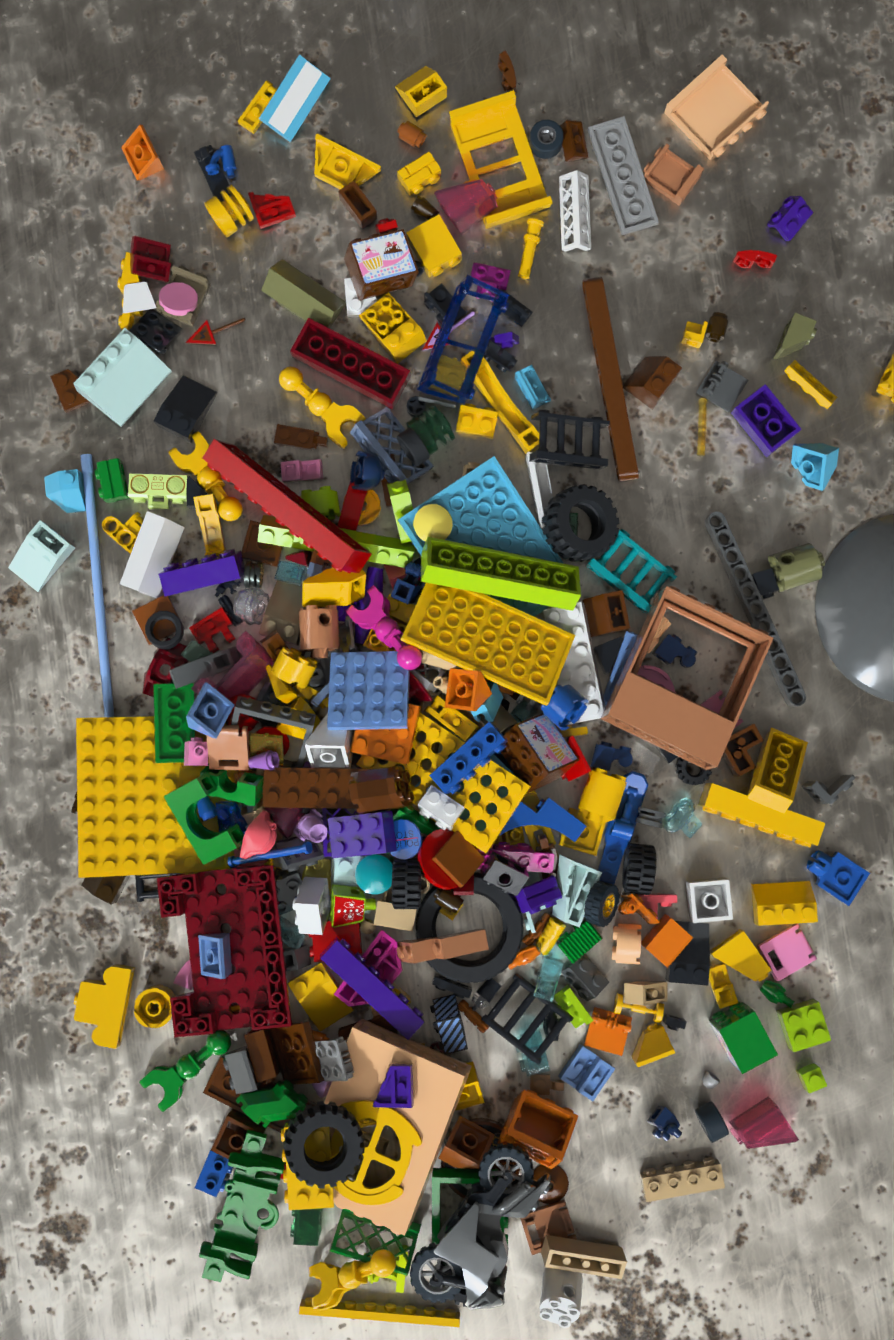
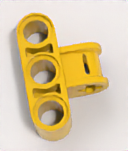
M136 512L123 524L117 518L109 516L103 520L102 528L131 554L141 528L137 523L139 522L142 525L144 519L139 512ZM116 522V529L109 531V525ZM131 535L130 542L123 543L124 536Z

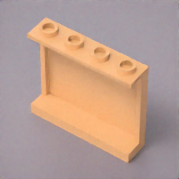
M723 54L667 103L664 112L710 161L715 156L717 158L725 152V147L729 144L733 145L743 131L745 133L749 131L756 119L761 120L766 115V109L769 104L768 101L762 104L725 66L727 59Z

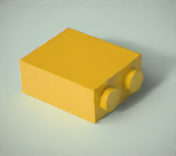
M439 214L406 232L408 243L419 262L423 264L428 277H436L443 273L447 267H455L462 260V253Z

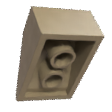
M277 580L259 630L260 635L266 637L276 630L284 642L299 645L300 608H306L302 606L301 586Z

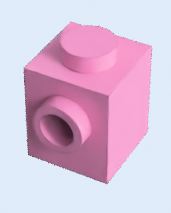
M191 738V741L185 742L184 766H208L207 742H203V738Z

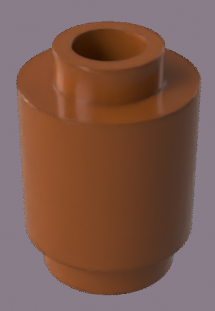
M410 121L403 122L398 129L399 138L414 148H421L426 140L427 134L424 133V130Z

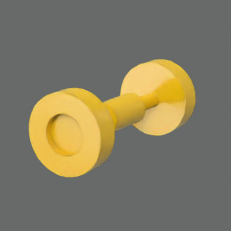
M616 994L613 1013L620 1014L622 1007H626L634 1012L654 1014L653 1021L661 1023L664 1013L663 1003H657L655 1010L642 1005L623 1003V994Z

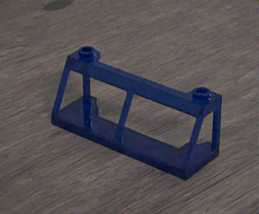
M468 274L455 289L417 390L461 404L472 400L476 392L473 384L498 316L501 313H505L508 308L509 302H507L509 294ZM472 283H474L492 293L497 294L498 296L492 297L489 295L470 291L469 289L472 286ZM466 295L494 302L477 347L448 339L460 305ZM445 344L474 351L460 391L435 380L438 369L437 365ZM433 384L458 397L439 393L428 388Z

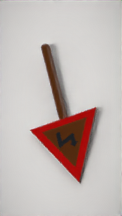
M239 319L212 331L208 320H206L185 343L217 345L213 334L245 322L246 319Z

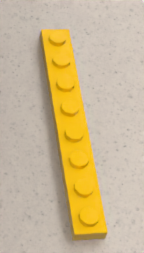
M313 1297L301 1299L299 1307L300 1315L459 1327L460 1312H456L455 1309L451 1308L443 1311L436 1310L434 1307L418 1309L413 1305L396 1307L395 1304H385L381 1306L374 1302L357 1304L355 1301L347 1300L345 1303L340 1302L335 1307L318 1310L312 1308Z

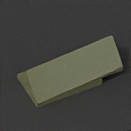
M283 259L269 268L261 290L276 300L279 305L305 322L310 318L329 329L346 305L344 300Z

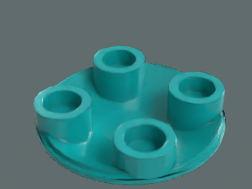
M378 854L364 857L358 863L355 871L358 886L369 894H381L387 891L392 886V863L390 860Z

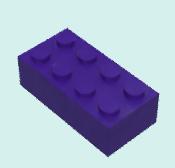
M235 549L223 551L220 556H216V553L204 556L199 561L197 558L186 560L182 565H179V562L168 564L158 575L164 596H170L240 579L244 576L245 565L241 550L235 552Z

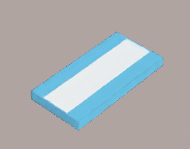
M299 54L262 112L259 120L291 142L331 78Z

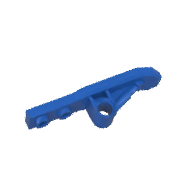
M634 771L623 775V777H626L625 782L627 784L615 820L607 823L604 833L605 846L597 869L602 872L599 881L613 885L616 881L624 851L628 844L631 843L637 823L635 822L636 817H639L638 809L642 807L649 785L644 774Z

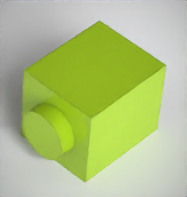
M815 1063L796 1070L803 1089L809 1094L827 1087L822 1071Z

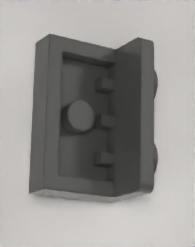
M585 954L575 963H571L561 971L565 980L572 984L578 991V995L586 1001L596 998L609 984L606 977Z

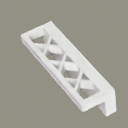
M576 170L559 176L562 251L565 252L575 248L584 251L591 249L589 177L587 174ZM571 179L572 184L567 190L566 180ZM571 196L572 204L569 208H567L566 202ZM572 215L573 222L570 226H567V220ZM572 233L574 235V243L568 244V238Z
M527 452L525 458L537 522L541 529H543L545 525L542 524V517L546 516L543 511L548 506L549 500L553 498L548 468L545 463L529 462L530 453L532 452Z

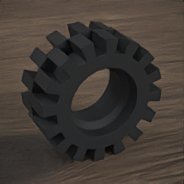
M680 757L677 759L678 762L675 765L677 768L676 774L686 784H703L712 774L711 769L705 770L701 768L699 774L691 775L687 771L688 761Z

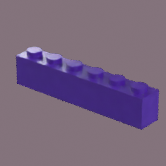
M336 937L320 954V959L409 1040L425 1023L422 1011L416 1006L412 1008L404 994L400 993L398 995L393 990L395 987L389 980L383 981L379 977L380 972L374 966L368 967L364 963L366 959L360 953H353L350 950L351 945L342 938L340 940Z

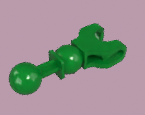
M217 1030L214 1034H209L206 1039V1045L198 1052L192 1050L189 1054L181 1056L177 1063L171 1067L157 1066L139 1081L143 1088H147L152 1084H159L163 1087L165 1096L158 1104L161 1112L167 1110L181 1098L184 1083L199 1074L200 1070L205 1066L204 1061L212 1055H223L228 1052L231 1047L230 1035L224 1030Z

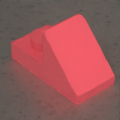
M637 894L644 901L642 904L647 909H652L657 916L658 903L662 907H672V903H677L676 894Z

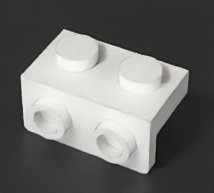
M432 785L418 803L419 813L427 819L431 817L437 821L435 824L443 830L447 828L450 831L465 809Z

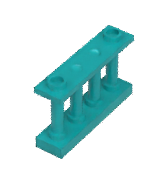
M621 529L616 536L614 545H611L610 549L600 559L597 558L595 560L592 558L586 567L616 591L623 590L624 597L644 614H647L652 606L650 600L667 579L673 582L677 576L670 566L662 565L631 540L628 532ZM624 543L632 550L616 570L610 572L605 568V563L619 546ZM639 555L647 562L630 583H623L620 580L621 574L634 558ZM654 567L661 573L660 577L645 595H638L635 592V588L650 569Z

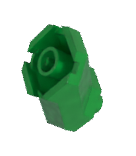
M285 1079L283 1082L279 1080L272 1087L241 1093L237 1097L236 1102L239 1104L241 1101L243 1104L241 1107L242 1111L255 1123L264 1122L262 1126L266 1128L272 1121L296 1118L295 1113L299 1110H306L309 1100L303 1093L298 1094L293 1089V1084Z

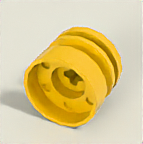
M233 185L227 187L230 196L224 190L221 191L224 201L221 202L214 196L204 203L209 214L226 237L238 231L235 224L236 220L242 226H245L246 222L243 216L249 222L254 219L249 204Z

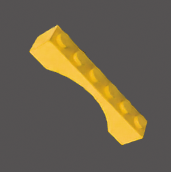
M476 347L461 358V366L466 367V373L490 406L495 409V412H498V417L524 453L536 451L539 448V432L510 399L488 362Z

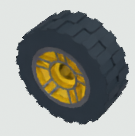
M604 881L594 883L585 901L584 916L587 922L601 927L608 926L611 923L619 903V889L616 885Z

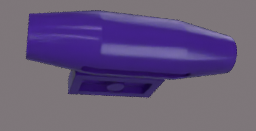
M368 567L365 596L363 599L348 606H337L339 621L345 622V616H349L346 610L351 605L357 610L368 608L371 598L367 591L373 585L383 593V569ZM355 623V643L363 645L371 629H363Z

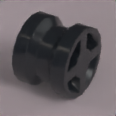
M418 396L408 399V414L413 418L422 417L426 412L425 401L418 400Z

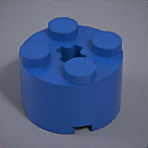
M558 685L553 691L549 704L547 706L542 705L541 710L561 730H567L569 728L567 725L570 722L575 724L587 709L585 703H588V700L571 685Z

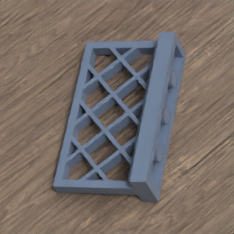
M388 407L364 421L357 422L350 434L365 452L372 453L379 458L382 463V469L385 471L384 477L389 483L406 480L407 484H409L434 467L429 459L423 462L426 466L423 469L416 467L413 463L412 466L403 464V457L407 456L402 448H400V451L391 449V442L398 443L397 438L392 437L393 430L401 433L405 429ZM385 414L390 420V424L380 422L381 416ZM366 425H375L376 433L369 431ZM380 427L389 429V436L379 434ZM378 440H387L388 447L381 446ZM390 453L400 456L399 463L391 459ZM402 468L411 470V477L407 479L402 473Z

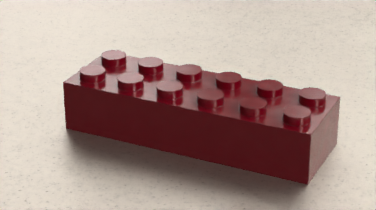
M310 318L305 322L290 350L292 358L392 410L411 378L410 370Z

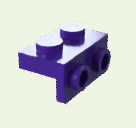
M801 196L787 197L783 201V205L772 214L770 221L767 223L768 227H775L785 241H790L814 213Z

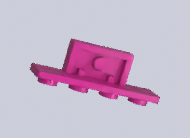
M498 842V844L492 845V849L488 853H484L478 848L476 849L485 858L478 869L483 867L492 851L527 868L528 872H553L555 855L548 852H534L533 848L526 843L510 845L508 842Z

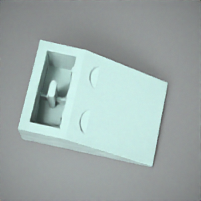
M39 520L26 536L9 569L39 592L73 552L75 547L50 526Z

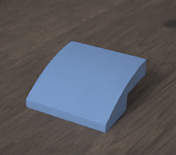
M580 1043L558 1077L575 1088L579 1093L594 1101L615 1068Z

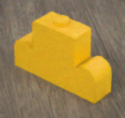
M115 964L104 971V982L86 979L80 983L79 993H76L74 998V1005H76L74 1020L98 1025L92 1032V1040L96 1045L114 1049L121 1045L135 967Z

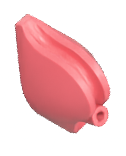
M263 810L248 826L243 837L240 858L246 860L253 855L267 853L274 846L277 837L275 831L277 824L270 821V815L267 811Z

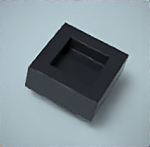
M664 1014L663 1022L667 1025V1028L679 1031V1028L685 1029L687 1021L684 1018Z

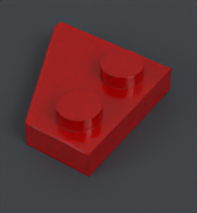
M248 193L260 229L296 217L289 196Z

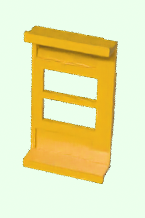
M514 90L449 111L450 126L469 180L477 179L480 181L479 175L521 162L527 179L484 193L481 185V191L475 195L486 229L550 208L553 202L551 196L547 197L516 108ZM513 138L518 153L517 156L478 169L475 168L470 151ZM474 182L471 183L473 191L476 192L479 189V185Z

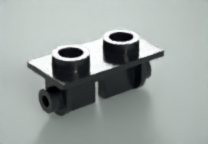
M504 290L496 294V299L491 304L521 327L533 313V311Z
M486 339L482 344L485 347L484 350L479 349L486 361L490 362L493 360L497 363L496 367L504 373L507 370L511 372L512 370L509 369L510 365L514 367L518 361L515 359V356L506 350L501 355L497 354L501 347L492 342V340L488 341Z

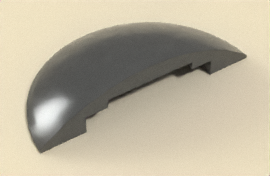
M894 514L867 522L847 535L838 544L823 567L822 578L818 581L815 596V616L819 636L828 656L837 669L848 680L865 692L894 702Z

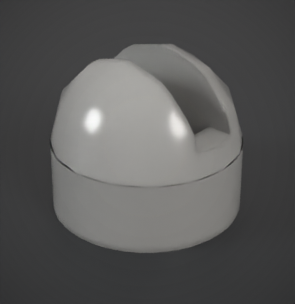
M707 1071L702 1079L703 1085L708 1089H713L720 1082L710 1071Z

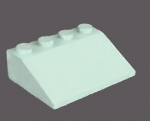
M124 328L73 384L78 393L122 427L172 371L140 339Z

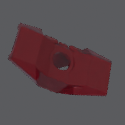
M179 643L171 649H156L149 669L144 674L143 694L154 698L153 684H174L170 672L168 675H162L160 668L162 665L168 664L171 670L188 663L189 660L181 655L187 647L186 645Z

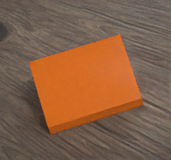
M139 125L121 148L136 179L142 180L164 168L144 126Z
M450 668L444 708L476 712L492 694L482 672Z
M664 914L659 920L660 923L656 924L641 941V945L668 968L693 937L671 917Z

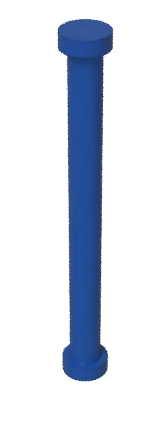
M308 841L304 842L303 845L271 850L264 854H256L246 860L230 856L228 857V865L230 868H235L240 864L299 853L310 854L313 847L311 842Z

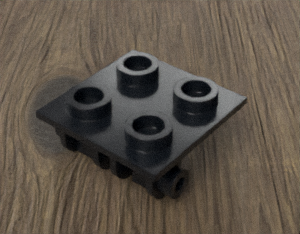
M149 309L128 331L145 345L147 344L148 348L152 347L158 354L164 355L167 351L166 346L182 328L154 309Z

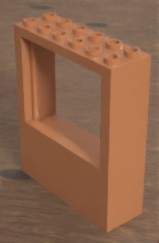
M666 586L655 597L600 719L705 770L718 767L773 641V637L769 636V633L762 629L756 630L752 628L751 624L746 621L734 619L733 615L727 612L721 613L715 610L716 608L711 604L698 602V599L692 595L686 596L680 593V590L676 587ZM667 608L748 647L719 714L637 675Z

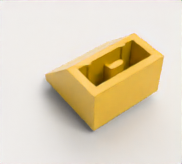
M424 66L395 86V89L416 118L447 98V86L438 73L428 66Z

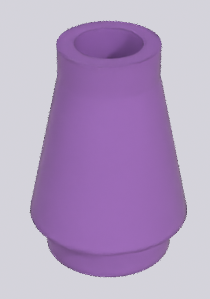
M269 750L249 757L248 765L251 769L274 770L279 766V756L276 752Z

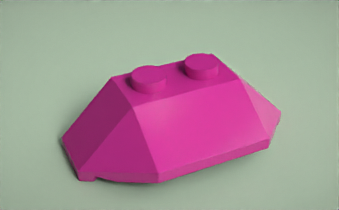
M381 930L362 956L366 959L364 963L368 967L374 966L380 972L379 977L383 981L387 979L393 984L403 971L401 959L397 955L398 942ZM345 981L342 982L334 993L336 997L349 1007L369 1004Z

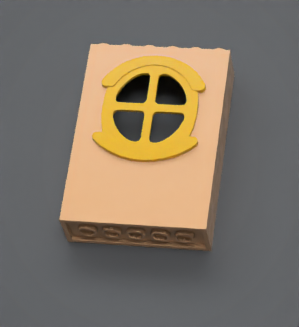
M361 1019L352 1027L348 1037V1050L344 1052H349V1055L342 1057L343 1059L351 1058L349 1062H352L353 1077L349 1078L348 1081H332L324 1104H329V1101L335 1102L337 1106L342 1105L348 1112H351L357 1121L371 1118L376 1120L377 1124L369 1146H365L364 1153L362 1154L364 1159L356 1180L352 1181L347 1178L348 1180L344 1183L340 1180L336 1182L337 1186L333 1187L334 1203L338 1208L348 1209L358 1217L368 1218L377 1226H385L393 1233L405 1236L415 1218L472 1066L411 1039L407 1040L404 1036L365 1019ZM392 1064H412L414 1101L412 1108L373 1107V1103ZM385 1125L390 1126L399 1139L401 1158L398 1161L376 1151L377 1143ZM330 1127L332 1158H334L339 1153L340 1146H343V1137L337 1129ZM371 1160L381 1162L395 1170L394 1176L388 1182L374 1188H368L363 1185V1180Z

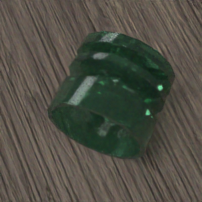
M435 405L429 407L431 415L426 410L422 412L425 419L424 422L417 416L406 422L407 428L413 429L420 437L429 455L438 451L437 440L445 446L447 445L445 437L449 441L455 439L449 421Z

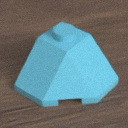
M824 443L793 445L791 463L795 469L798 468L803 476L802 481L806 486L821 491L825 489L837 467L839 448Z
M78 469L64 470L44 477L46 496L66 513L86 511L82 472Z

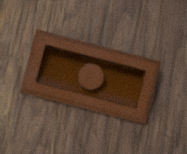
M566 120L560 125L563 131L562 146L565 161L571 162L589 158L582 122Z

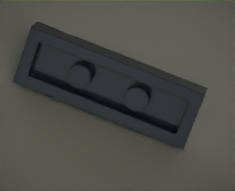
M212 145L204 146L195 151L194 154L213 196H216L222 202L224 201L221 195L222 190L230 196L227 190L229 183L219 161L217 162L220 167L218 174L209 175L205 170V166L210 163L214 150Z

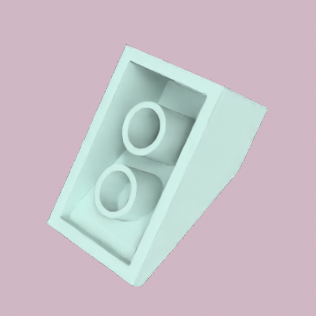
M366 856L331 857V886L336 884L359 887L356 882L355 871L358 863ZM364 891L365 899L372 898V894ZM365 910V914H370L371 910Z

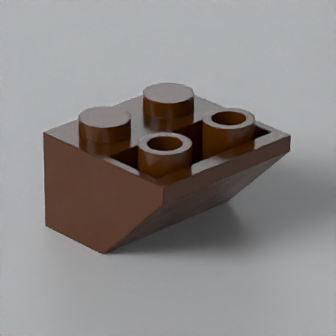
M623 590L604 593L582 600L585 605L591 637L630 629Z

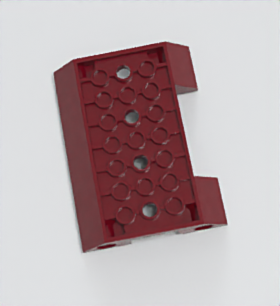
M253 865L158 877L157 886L161 918L185 914L194 992L170 997L174 1038L214 1034L217 1030L252 1027V1030L292 1026L274 865ZM219 884L226 886V894L222 895L218 892L217 887ZM224 923L231 926L229 934L231 963L236 967L235 973H231L225 979L201 975L198 935L224 933L222 925ZM232 1003L239 1004V1013H234L231 1010Z

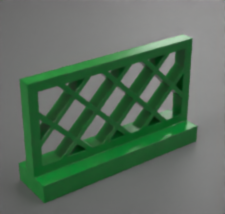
M342 1209L330 1251L367 1263L371 1260L368 1256H372L380 1249L388 1250L387 1246L396 1242L401 1252L394 1256L397 1258L403 1255L406 1260V1266L404 1269L396 1265L394 1272L407 1276L421 1224L412 1222L405 1236L401 1234L397 1237L389 1228L377 1226L368 1218L358 1217L352 1211ZM344 1218L352 1220L355 1227L346 1231L342 1224ZM369 1225L375 1233L365 1237L361 1227ZM358 1230L362 1240L353 1244L348 1234ZM388 1231L394 1239L384 1243L380 1233ZM345 1236L350 1246L345 1249L336 1247L337 1240ZM377 1236L381 1246L372 1250L367 1240ZM403 1237L412 1239L411 1246L403 1249L399 1241ZM365 1243L369 1252L365 1255L358 1254L355 1247Z

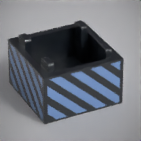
M456 994L432 999L433 1005L430 1006L431 1013H435L436 1021L433 1022V1028L439 1033L441 1042H438L439 1050H443L445 1055L467 1050L465 1030Z

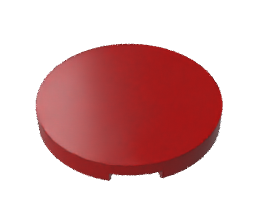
M439 829L433 831L422 840V845L418 852V862H420L425 874L424 877L431 884L441 889L450 890L459 886L432 858L454 834V831Z

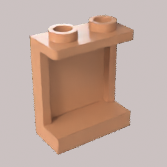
M666 143L663 148L660 147L655 153V160L652 163L649 162L644 168V178L647 184L680 206L702 176L704 168L700 165L694 168L669 150L670 145Z

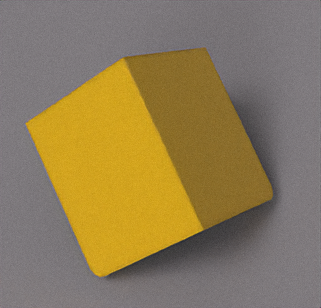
M688 321L681 343L700 348L708 321H704L702 325Z

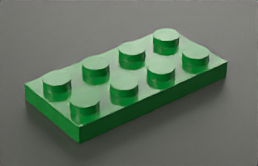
M194 683L177 689L174 684H153L155 763L184 762L185 742L195 738V730L188 727L186 718L194 703Z

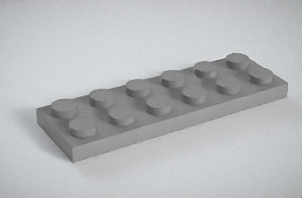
M625 117L588 127V133L621 235L658 225L659 221Z

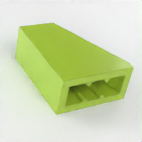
M406 480L396 481L387 484L401 544L411 542V540L398 522V519L412 511L413 506Z

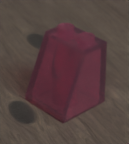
M483 179L434 192L439 206L461 235L498 207L496 203L498 198L495 195L494 188L490 183L486 184Z
M769 1097L729 1122L732 1126L730 1129L731 1134L739 1145L744 1144L747 1149L793 1143L799 1140L779 1107Z

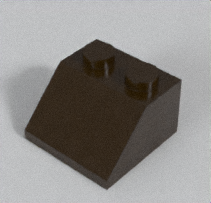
M130 875L86 877L81 886L93 896L112 905L117 903Z

